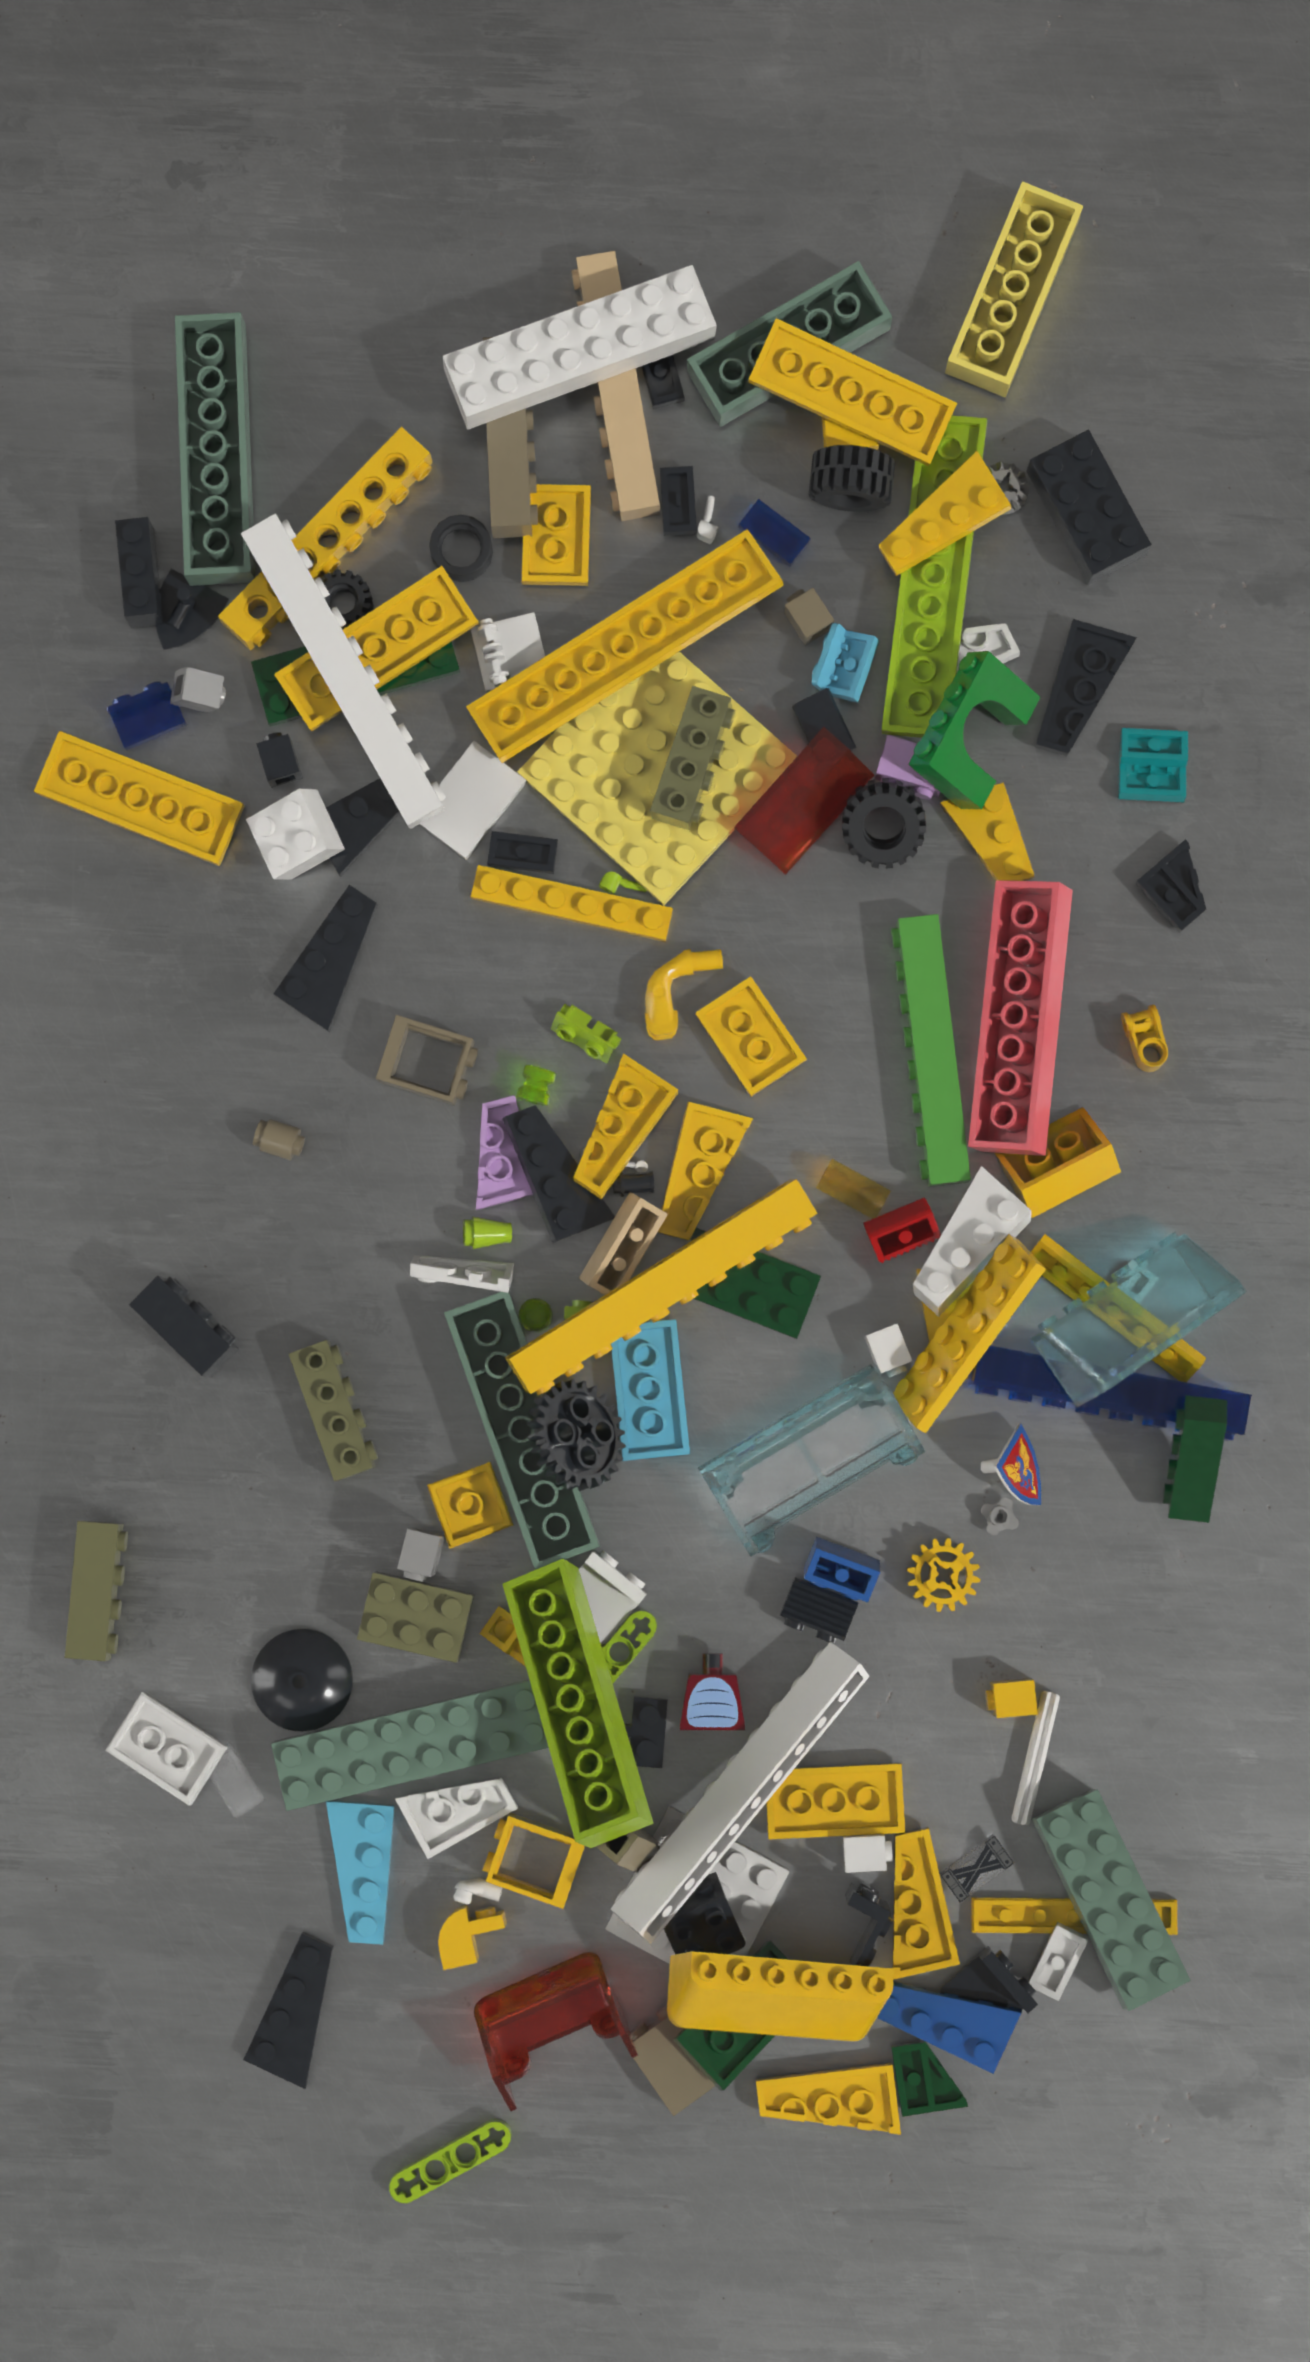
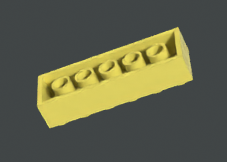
M1022 181L947 361L945 374L1006 398L1079 222L1083 205Z

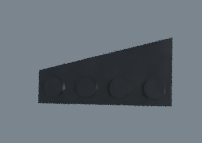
M1072 620L1035 745L1036 748L1063 756L1069 754L1137 637L1079 620Z
M349 884L273 994L330 1033L334 1022L333 1019L338 1006L341 1004L344 990L350 975H352L358 953L364 943L378 904Z
M536 1105L502 1118L552 1243L614 1219V1214L603 1199H600L574 1181L578 1164Z
M305 1932L301 1933L243 2059L303 2089H306L310 2064L313 2057L321 2007L334 1948L333 1945Z

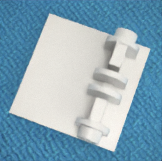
M534 612L492 622L491 618L479 621V626L471 628L486 692L495 689L545 657Z

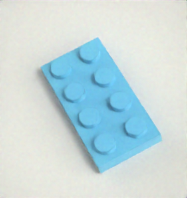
M674 1319L657 1321L655 1323L645 1322L639 1326L642 1331L626 1341L621 1337L611 1343L613 1348L612 1359L618 1417L622 1419L619 1422V1429L625 1431V1434L620 1436L621 1442L626 1445V1448L622 1449L623 1461L690 1454L677 1321Z

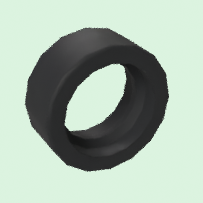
M462 514L449 516L439 522L431 533L429 548L432 562L436 569L443 566L451 580L458 582L474 580L484 574L491 564L493 548L490 533L484 524L476 518ZM453 531H470L480 541L481 550L479 557L469 566H453L445 560L442 554L443 541Z

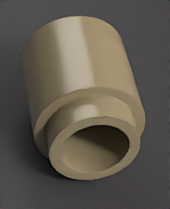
M269 1119L268 1122L260 1120L254 1134L253 1145L260 1147L262 1152L291 1161L294 1155L300 1156L305 1137L300 1136V1128Z

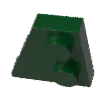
M920 2040L891 2045L902 2117L968 2107L966 2098L926 2041Z

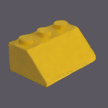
M1084 1107L1049 1124L1046 1156L995 1153L1017 1198L1031 1210V1218L1121 1172L1112 1144Z

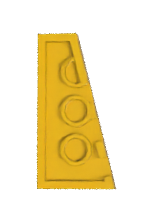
M623 1053L602 1110H600L592 1135L587 1142L575 1172L574 1181L602 1199L678 1095V1089Z

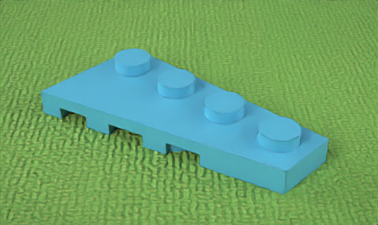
M327 1801L326 1806L348 1941L383 1945L395 1805Z

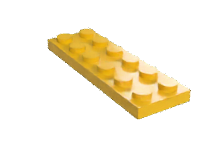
M777 318L748 379L749 383L926 466L931 464L957 405L956 402Z
M440 566L344 628L343 632L347 638L355 637L363 651L358 658L363 667L371 665L380 681L374 686L376 689H379L478 625L479 622L443 566ZM309 652L274 674L311 732L342 713L340 706Z
M59 731L34 789L37 795L217 866L221 865L245 807L244 803L62 731Z
M1008 1234L1003 1243L998 1245L992 1258L984 1269L976 1275L971 1287L963 1298L957 1301L952 1313L944 1324L936 1330L933 1339L925 1350L917 1356L914 1365L904 1379L899 1381L891 1395L892 1399L915 1428L924 1433H927L1046 1270L1038 1259L1017 1238Z

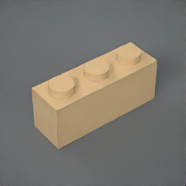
M629 1192L579 1279L604 1295L628 1281L668 1214Z

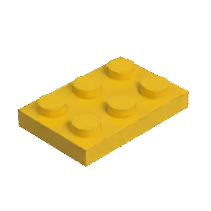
M537 484V493H530L531 505L537 504L538 525H532V537L530 535L523 536L522 585L588 586L591 485Z
M751 976L695 1013L750 1097L807 1061V1058Z

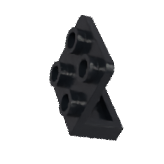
M716 1872L705 1877L664 1928L675 1955L691 1951L731 1954L744 1948L746 1944Z
M863 1882L860 1883L859 1887L851 1883L845 1893L847 1905L871 1917L850 1958V1964L870 1966L877 1952L874 1949L875 1942L878 1936L885 1937L893 1919L890 1918L891 1911L889 1905L878 1895L879 1891Z
M989 1946L940 1989V1994L950 1993L959 1995L958 1998L977 2002L979 2000L992 2002L993 2005L1010 2008V2006L1024 2009L1027 2014L1038 2005L1032 1997L1037 1991L1024 1976L1018 1980L1013 1975L1010 1969L1014 1965L1001 1950L995 1954Z

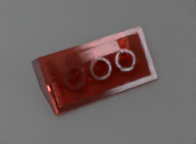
M823 727L734 828L780 871L787 875L843 812L850 794L853 796L855 789L860 785L865 787L868 781L872 780L875 775L841 741Z

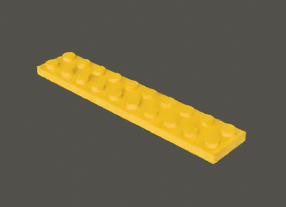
M746 529L472 702L466 708L500 762L503 763L784 586L783 580L749 530Z

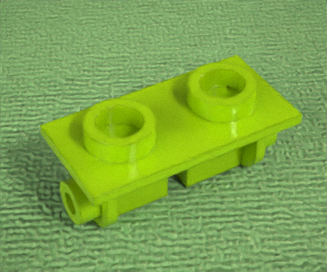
M564 1004L560 1012L556 1013L550 1029L556 1032L562 1040L572 1042L584 1049L591 1058L600 1059L607 1064L613 1050L618 1047L622 1038L617 1036L618 1032L600 1021H597L594 1027L590 1029L587 1025L591 1021L592 1016L573 1004L571 1006Z

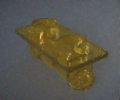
M834 1159L830 1161L816 1187L872 1219L878 1216L891 1190Z

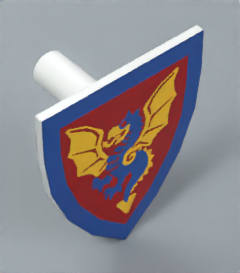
M1018 1423L998 1459L983 1460L981 1462V1470L984 1474L997 1472L1007 1490L1017 1500L1027 1505L1039 1506L1041 1505V1480L1038 1462L1025 1429L1021 1423Z

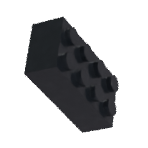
M1089 429L1030 459L1026 472L1087 585L1147 555L1152 544Z

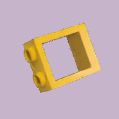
M509 1813L507 1820L500 1818L494 1835L495 1839L500 1840L495 1853L488 1852L482 1871L488 1873L485 1882L564 1909L585 1846L575 1842L573 1834L513 1813ZM514 1826L570 1845L555 1892L498 1872Z

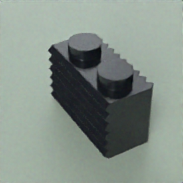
M794 1577L780 1616L786 1618L784 1625L802 1632L805 1626L817 1630L815 1637L835 1644L836 1639L845 1640L859 1603Z

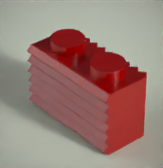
M925 1197L863 1222L874 1252L881 1263H884L885 1259L890 1261L891 1257L896 1258L898 1254L909 1253L910 1249L915 1250L917 1246L921 1248L923 1244L928 1245L929 1241L934 1243L935 1238L939 1239L941 1237V1232Z

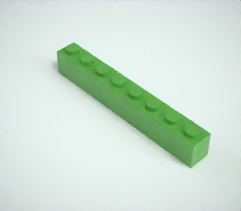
M939 915L898 918L897 928H891L893 948H899L901 961H895L897 981H903L905 994H899L901 1014H907L909 1027H903L905 1047H911L913 1060H907L909 1080H915L917 1093L911 1094L913 1113H919L921 1126L915 1127L917 1146H923L925 1160H919L921 1180H927L928 1187L968 1183L971 1177Z

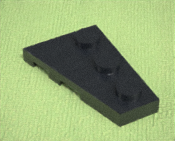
M381 778L326 807L345 848L343 851L330 857L340 877L348 870V867L354 860L367 850L369 844L400 814Z

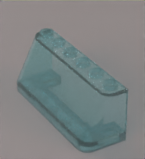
M1173 1232L1158 1242L1161 1246L1160 1250L1154 1252L1150 1248L1135 1258L1138 1265L1131 1269L1127 1264L1110 1275L1114 1280L1112 1283L1106 1285L1102 1281L1087 1291L1090 1298L1084 1302L1077 1298L1063 1307L1064 1316L1058 1319L1054 1314L1037 1325L1041 1331L1030 1339L1075 1406L1079 1407L1118 1384L1245 1294L1247 1291L1240 1280L1185 1233L1178 1236L1176 1232Z

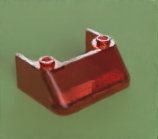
M592 1952L579 1954L482 1997L474 2007V2017L491 2077L510 2111L517 2109L510 2083L524 2077L530 2070L532 2061L529 2052L591 2025L595 2034L602 2039H610L620 2035L631 2057L638 2056L626 2017L599 1956Z

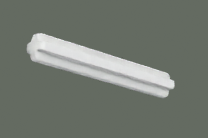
M1041 1692L1037 1708L1038 1714L1035 1717L1013 1809L1012 1821L1025 1826L1031 1822L1060 1696L1054 1692Z

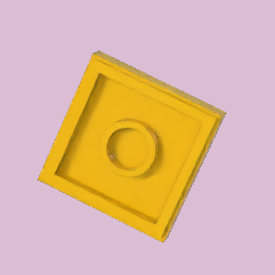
M491 1462L427 1485L450 1549L514 1526Z

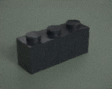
M148 517L115 520L124 617L131 628L163 625L154 528Z

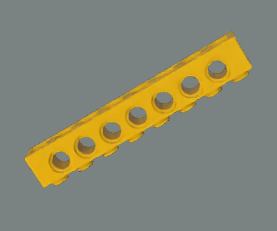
M402 426L296 535L297 537L291 540L297 551L304 548L309 559L314 561L312 568L309 569L314 580L319 577L322 578L327 573L331 575L340 565L339 559L347 551L353 552L362 543V535L370 527L372 529L378 527L385 519V512L393 503L395 505L400 504L408 495V488L416 480L418 482L422 481L431 471L432 467L430 465L433 462L430 452ZM394 465L405 467V471L399 476H392L388 473L389 469ZM378 488L383 491L378 499L370 500L365 497L370 489ZM348 512H357L360 515L359 519L354 523L348 524L343 521V517ZM332 535L337 540L333 546L323 547L320 545L323 537ZM262 571L218 615L222 625L250 651L256 645L261 647L268 641L272 635L271 630L278 622L284 623L289 619ZM265 606L268 608V612L264 617L256 619L251 616L252 611L256 607Z

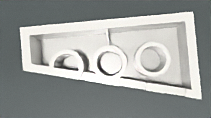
M982 1166L913 1283L914 1295L938 1317L974 1281L976 1275L984 1269L994 1255L998 1245L1003 1243L1008 1234L1016 1237L1031 1222V1210Z

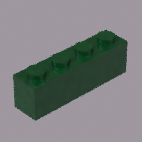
M1185 1395L1183 1409H1177L1175 1429L1180 1431L1179 1434L1172 1435L1171 1454L1175 1455V1459H1168L1167 1479L1171 1480V1484H1164L1162 1500L1163 1504H1168V1518L1206 1523L1210 1521L1227 1427V1400Z

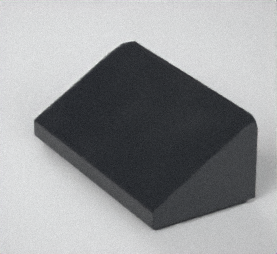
M829 688L823 689L792 706L819 764L832 763L857 748Z

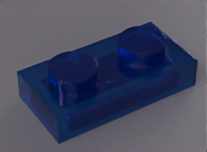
M760 499L756 501L738 524L740 530L745 531L748 529L757 543L789 567L794 564L811 542L809 536Z

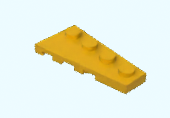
M978 451L963 463L879 544V550L895 576L1011 510L1010 502Z
M687 1102L661 1210L668 1215L657 1233L687 1241L690 1240L709 1204L711 1196L719 1185L731 1158L737 1151L740 1141L753 1118Z
M926 1827L895 1834L892 1966L894 1969V1979L960 1965L929 1828Z
M892 2063L756 2079L759 2113L762 2117L800 2122L810 2121L823 2123V2125L855 2127L860 2130H878L901 2135Z

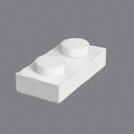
M1057 1922L1028 1981L1032 1987L1059 2001L1088 1943L1089 1937Z

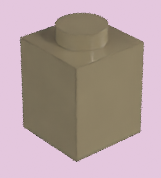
M814 588L806 592L803 589L798 590L787 598L788 603L785 604L784 614L805 646L829 632L835 620Z

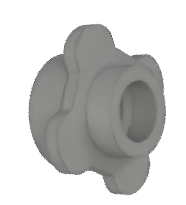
M1004 1497L998 1503H985L982 1505L981 1514L985 1516L988 1524L986 1530L990 1535L996 1536L1002 1530H1015L1018 1527L1019 1520L1013 1514V1501ZM998 1513L1003 1515L1001 1520H998L996 1517Z

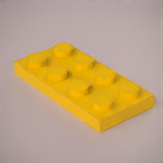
M881 1763L794 1768L766 1803L768 1839L905 1833L902 1764Z

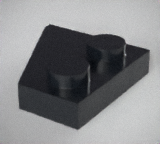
M1186 839L1136 881L1137 886L1179 933L1206 910L1203 894L1200 892L1197 872L1193 867L1190 856V846Z

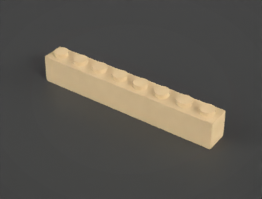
M615 251L576 257L577 269L571 270L574 290L581 289L583 300L577 301V307L622 291ZM635 368L594 383L597 384L599 396H593L596 416L603 415L605 426L599 428L602 448L608 447L610 459L604 460L607 479H614L616 491L610 492L613 512L620 511L621 521L660 515L659 497Z

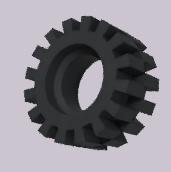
M335 570L336 574L330 575V573L324 575L326 579L322 581L330 594L325 597L329 607L332 596L338 591H348L355 597L354 608L346 614H341L346 622V625L341 627L343 630L371 612L374 604L369 586L363 581L361 576L358 574L355 576L349 570H346V573H342L341 570Z

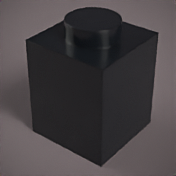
M281 732L272 733L263 737L262 742L256 743L264 772L271 788L303 779L289 734L282 735Z

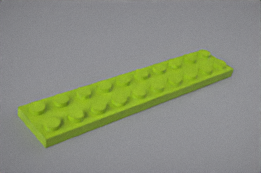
M952 415L931 464L926 466L915 460L909 515L976 451H978L983 459L987 418ZM974 531L901 573L882 734L922 738L929 726L931 716L937 711L944 698L946 688L952 683L957 673Z

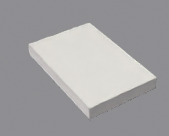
M473 741L439 784L446 799L441 801L445 810L419 825L467 860L527 781L505 763H501L497 757L476 741Z
M141 1692L105 1751L187 1805H192L228 1746L146 1692Z

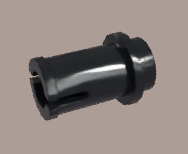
M622 1171L612 1184L613 1194H620V1197H624V1194L629 1192L654 1193L653 1171L623 1174Z

